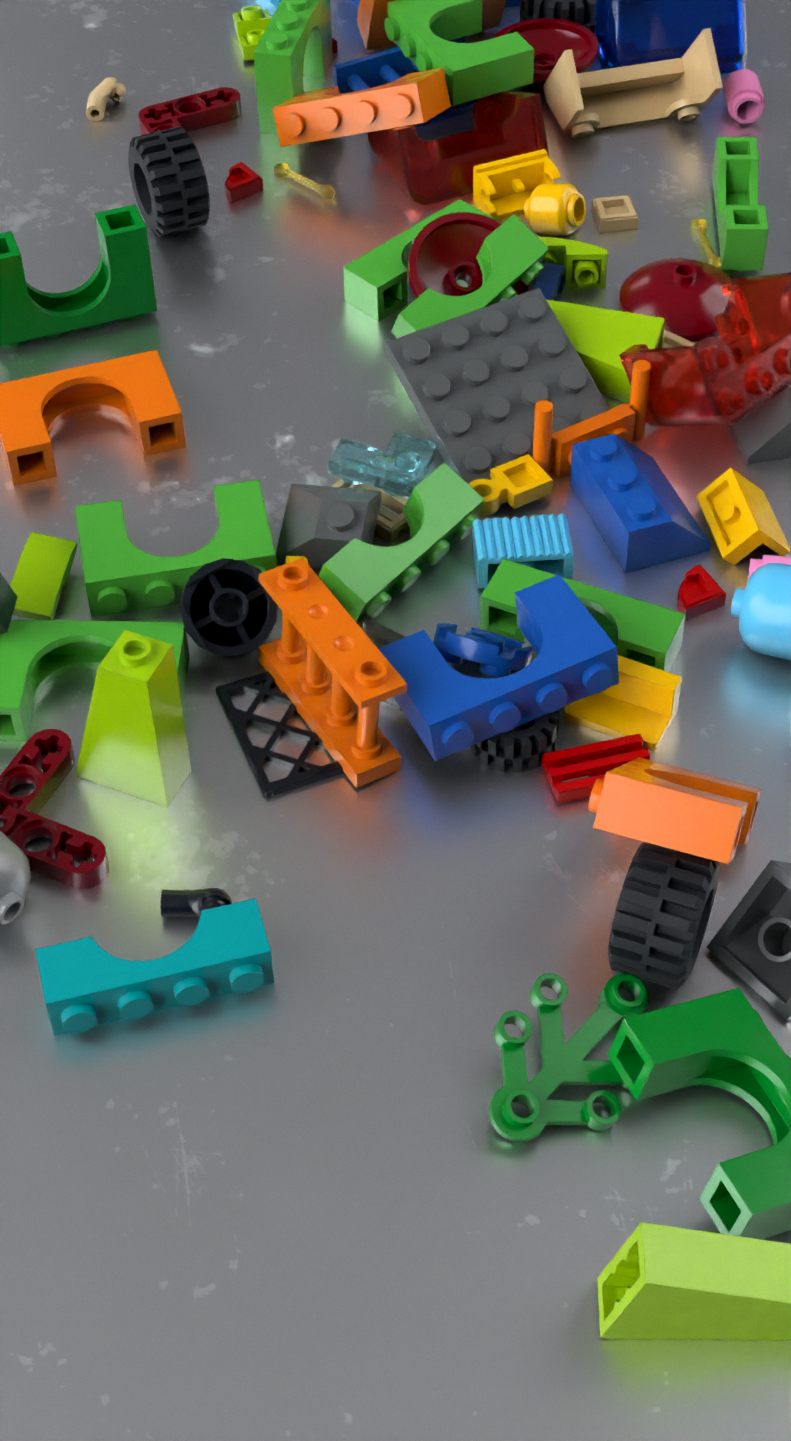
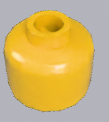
M542 183L533 190L530 198L526 200L524 214L526 220L530 222L532 229L538 235L570 236L585 220L586 203L583 195L579 194L572 184Z

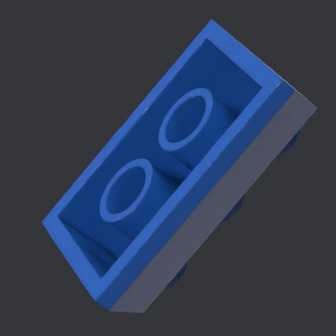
M615 433L572 445L570 486L624 573L710 551V541L652 456Z

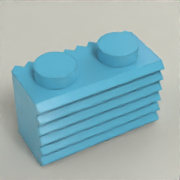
M553 513L550 516L544 514L532 515L530 518L524 515L520 519L516 516L512 519L506 516L503 519L497 517L486 518L483 521L477 518L473 521L472 552L478 588H486L503 559L572 579L574 553L567 517L563 513L555 516Z

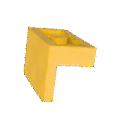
M731 467L696 496L722 558L733 566L762 543L781 556H786L791 552L765 493Z
M617 655L619 683L602 692L592 694L566 705L564 708V719L615 738L641 734L644 740L643 748L656 750L678 711L682 677Z

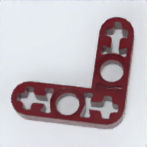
M222 87L147 106L140 110L138 114L141 135L178 126L186 132L232 121L237 119L242 113L241 97L236 89Z
M45 729L35 733L28 739L0 775V822L3 821L4 825L0 827V830L26 855L30 871L73 888H93L101 884L109 873L106 848L102 841L94 836L38 815L75 764L72 742L68 734L57 729ZM22 783L36 786L31 794L24 797H15L9 794L12 788ZM36 837H46L52 840V844L43 851L32 852L25 849L26 844ZM88 858H93V862H88ZM74 861L81 863L79 867L75 866Z

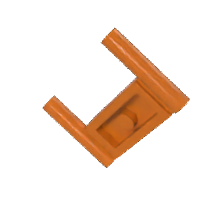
M637 360L633 363L630 403L621 404L553 434V404L547 400H541L535 404L533 459L549 476L552 472L558 478L571 474L572 445L575 443L614 433L632 445L633 440L638 441L644 438L651 372L650 362Z

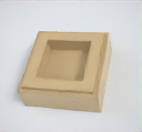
M630 195L592 199L591 212L599 233L638 229L639 217Z

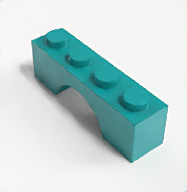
M256 898L202 910L197 928L190 939L171 954L154 960L130 961L115 957L103 950L91 936L35 949L45 1005L54 1036L68 1032L81 1033L90 1030L94 1026L122 1019H140L151 1012L181 1005L194 1006L206 999L235 992L248 993L261 986L274 983L271 950Z

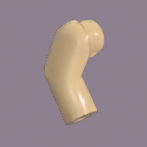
M105 78L88 96L87 118L94 122L101 121L104 118L107 100L110 98L114 102H120L121 97L126 92L125 85L117 82V78Z

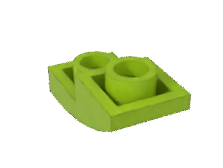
M246 6L241 8V12L233 13L235 31L244 61L254 60V50L271 20L268 10H262L261 6Z
M537 236L549 248L541 264L548 262L565 265V289L606 287L607 249L575 240Z
M31 532L10 585L18 597L13 612L14 616L33 620H54L62 588L67 587L78 547L77 541Z

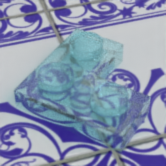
M398 432L394 433L385 450L341 438L330 456L327 473L338 476L349 484H366L383 489L391 496L410 497L415 486L425 479L434 461L437 447L434 442Z

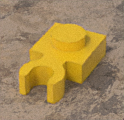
M529 454L490 469L491 480L476 479L469 483L485 499L479 508V513L482 516L495 513L499 509L500 504L508 502L513 509H516L552 494L553 479Z

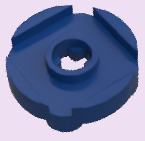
M439 623L437 625L433 643L446 662L462 664L463 659L481 663L480 672L495 677L508 676L510 673L514 674L527 667L531 662L534 648L531 646L522 648L523 642L473 627L464 636L456 634L457 624Z

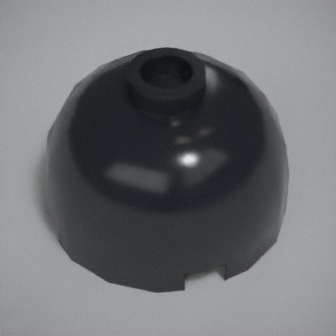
M223 558L204 564L190 576L181 595L180 615L185 631L200 648L214 655L236 657L254 651L268 639L277 620L278 605L259 583V573H262L259 568L241 560Z

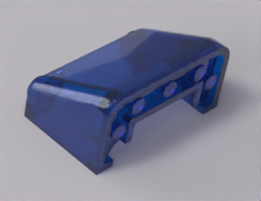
M596 0L594 34L599 43L597 58L603 70L682 58L702 30L711 28L720 74L744 69L746 65V0Z

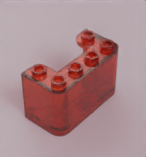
M791 272L735 278L722 286L723 296L728 295V304L723 313L714 316L720 334L719 338L708 337L693 346L649 349L646 344H638L619 354L630 385L633 363L637 360H646L651 364L646 423L655 427L733 425L791 385Z

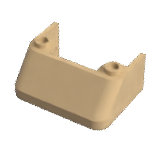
M711 28L702 30L682 58L577 74L572 49L564 50L544 83L543 88L546 102L563 132L572 134V138L578 139L590 136L596 130L671 118H678L681 122L694 120L701 116L700 111L708 106L723 86Z

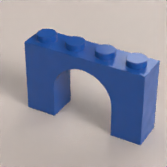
M560 574L515 592L519 629L538 655L527 667L514 674L489 679L464 675L453 669L445 661L425 630L378 648L407 683V692L394 696V699L435 761L455 752L463 751L500 733L508 732L521 724L547 713L555 712L566 705L592 694L602 692L619 683L616 645Z

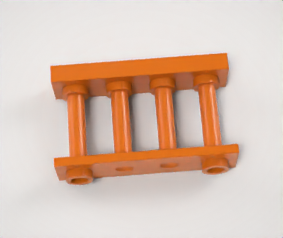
M303 558L259 573V583L282 610V638L258 646L259 663L266 672L268 671L279 689L289 697L291 703L295 705L296 711L313 733L314 731L323 741V746L333 759L340 763L343 767V772L356 788L400 771L401 755L378 728L380 702L407 692L405 680Z

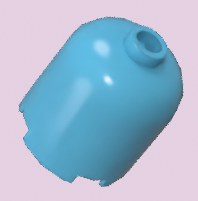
M767 563L758 567L751 574L745 589L736 588L731 606V616L739 618V633L743 642L751 650L790 661L791 565Z

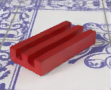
M641 734L543 754L542 767L557 804L590 797L596 779L603 780L606 772L638 757L650 760L648 749H643L644 740ZM584 776H589L588 778H584V779L574 780V781L565 782V783H562V782H561V781H565V780H570V779L580 778V777H584Z

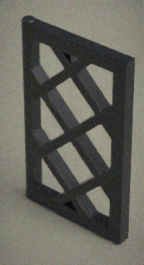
M268 671L219 685L215 689L266 799L273 797V795L344 773L343 767L338 761L324 766L308 763L317 745L324 747L323 741L315 731L313 733L290 726V723L297 714L296 707L285 693L272 689L276 683ZM241 692L257 695L247 711L236 709L230 696ZM266 698L289 705L280 722L256 715ZM250 724L274 731L264 748L252 745L246 732ZM283 735L308 742L298 759L273 752ZM267 761L291 768V771L286 778L269 782L263 767Z

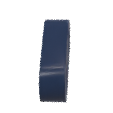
M543 262L542 265L545 268L537 277L533 290L540 288L547 300L560 301L565 280V265Z

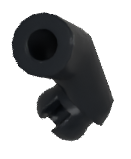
M219 888L162 890L160 911L162 917H200L202 910L232 904L228 893Z

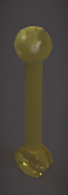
M279 163L274 166L276 177H288L319 192L324 200H330L335 195V190L331 185L322 186L289 170V165L286 163Z
M703 219L693 220L691 222V232L698 234L707 257L706 263L720 268L721 259L714 255L706 235L707 222Z

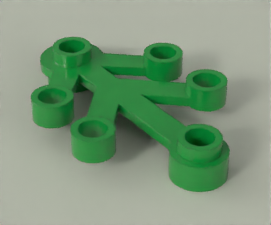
M546 973L539 976L530 990L529 997L532 1005L537 1010L542 1069L530 1082H528L523 1046L532 1034L531 1021L522 1012L514 1010L505 1012L500 1017L494 1027L493 1035L496 1043L501 1048L504 1086L497 1090L491 1099L489 1117L493 1127L502 1137L515 1142H526L536 1138L542 1132L545 1125H587L593 1130L604 1131L616 1122L621 1114V1104L619 1099L607 1090L593 1092L586 1101L550 1100L548 1098L560 1085L623 1086L628 1089L611 1061L584 1060V1058L616 1024L621 1025L624 1018L641 1014L646 1008L648 993L644 984L637 977L619 974L610 978L599 994V1008L565 1044L561 1005L568 995L567 985L556 974ZM540 987H550L553 989L557 999L549 1000L541 994ZM618 989L628 991L635 1001L623 999ZM513 1024L517 1026L522 1036L519 1038L509 1036L504 1030V1025ZM518 1102L523 1104L529 1110V1117L522 1118L517 1116L512 1111L511 1103ZM593 1103L605 1105L609 1110L610 1118L599 1117L593 1110Z

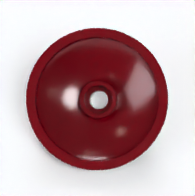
M541 18L521 21L505 27L493 37L517 32L534 48L532 83L534 85H544L564 50L572 49L577 74L583 73L595 62L599 51L598 39L591 30L581 24L562 19Z
M469 212L446 214L428 223L415 238L408 256V278L416 298L428 288L448 296H463L478 290L482 286L483 279L476 256L486 237L501 224L487 216ZM456 280L465 281L468 287L460 286ZM522 282L514 289L517 292L516 295L526 293L529 285L527 286Z
M672 258L649 263L629 275L620 289L619 307L623 312L665 318L664 330L691 342H698L720 336L738 322L743 309V294L738 284L728 274L714 265L693 259Z

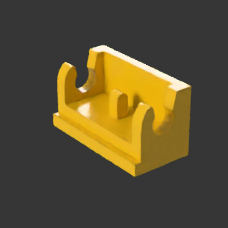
M545 149L473 166V200L482 212L494 218L495 221L509 218L513 214L516 216L524 214L525 202L530 198L533 190L539 184L553 183V180L560 179V173L548 157V152Z

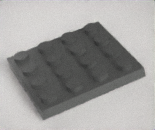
M540 288L386 342L384 353L442 458L468 484L476 479L491 480L490 469L526 454L533 458L535 404L538 401L547 400L553 404L552 434L610 410Z

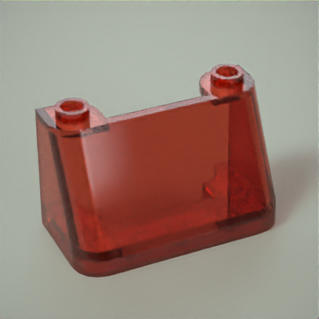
M504 91L479 98L473 108L474 130L435 140L421 139L417 135L414 125L367 132L369 145L374 155L410 201L421 205H430L472 194L473 166L545 149L549 157L540 94Z

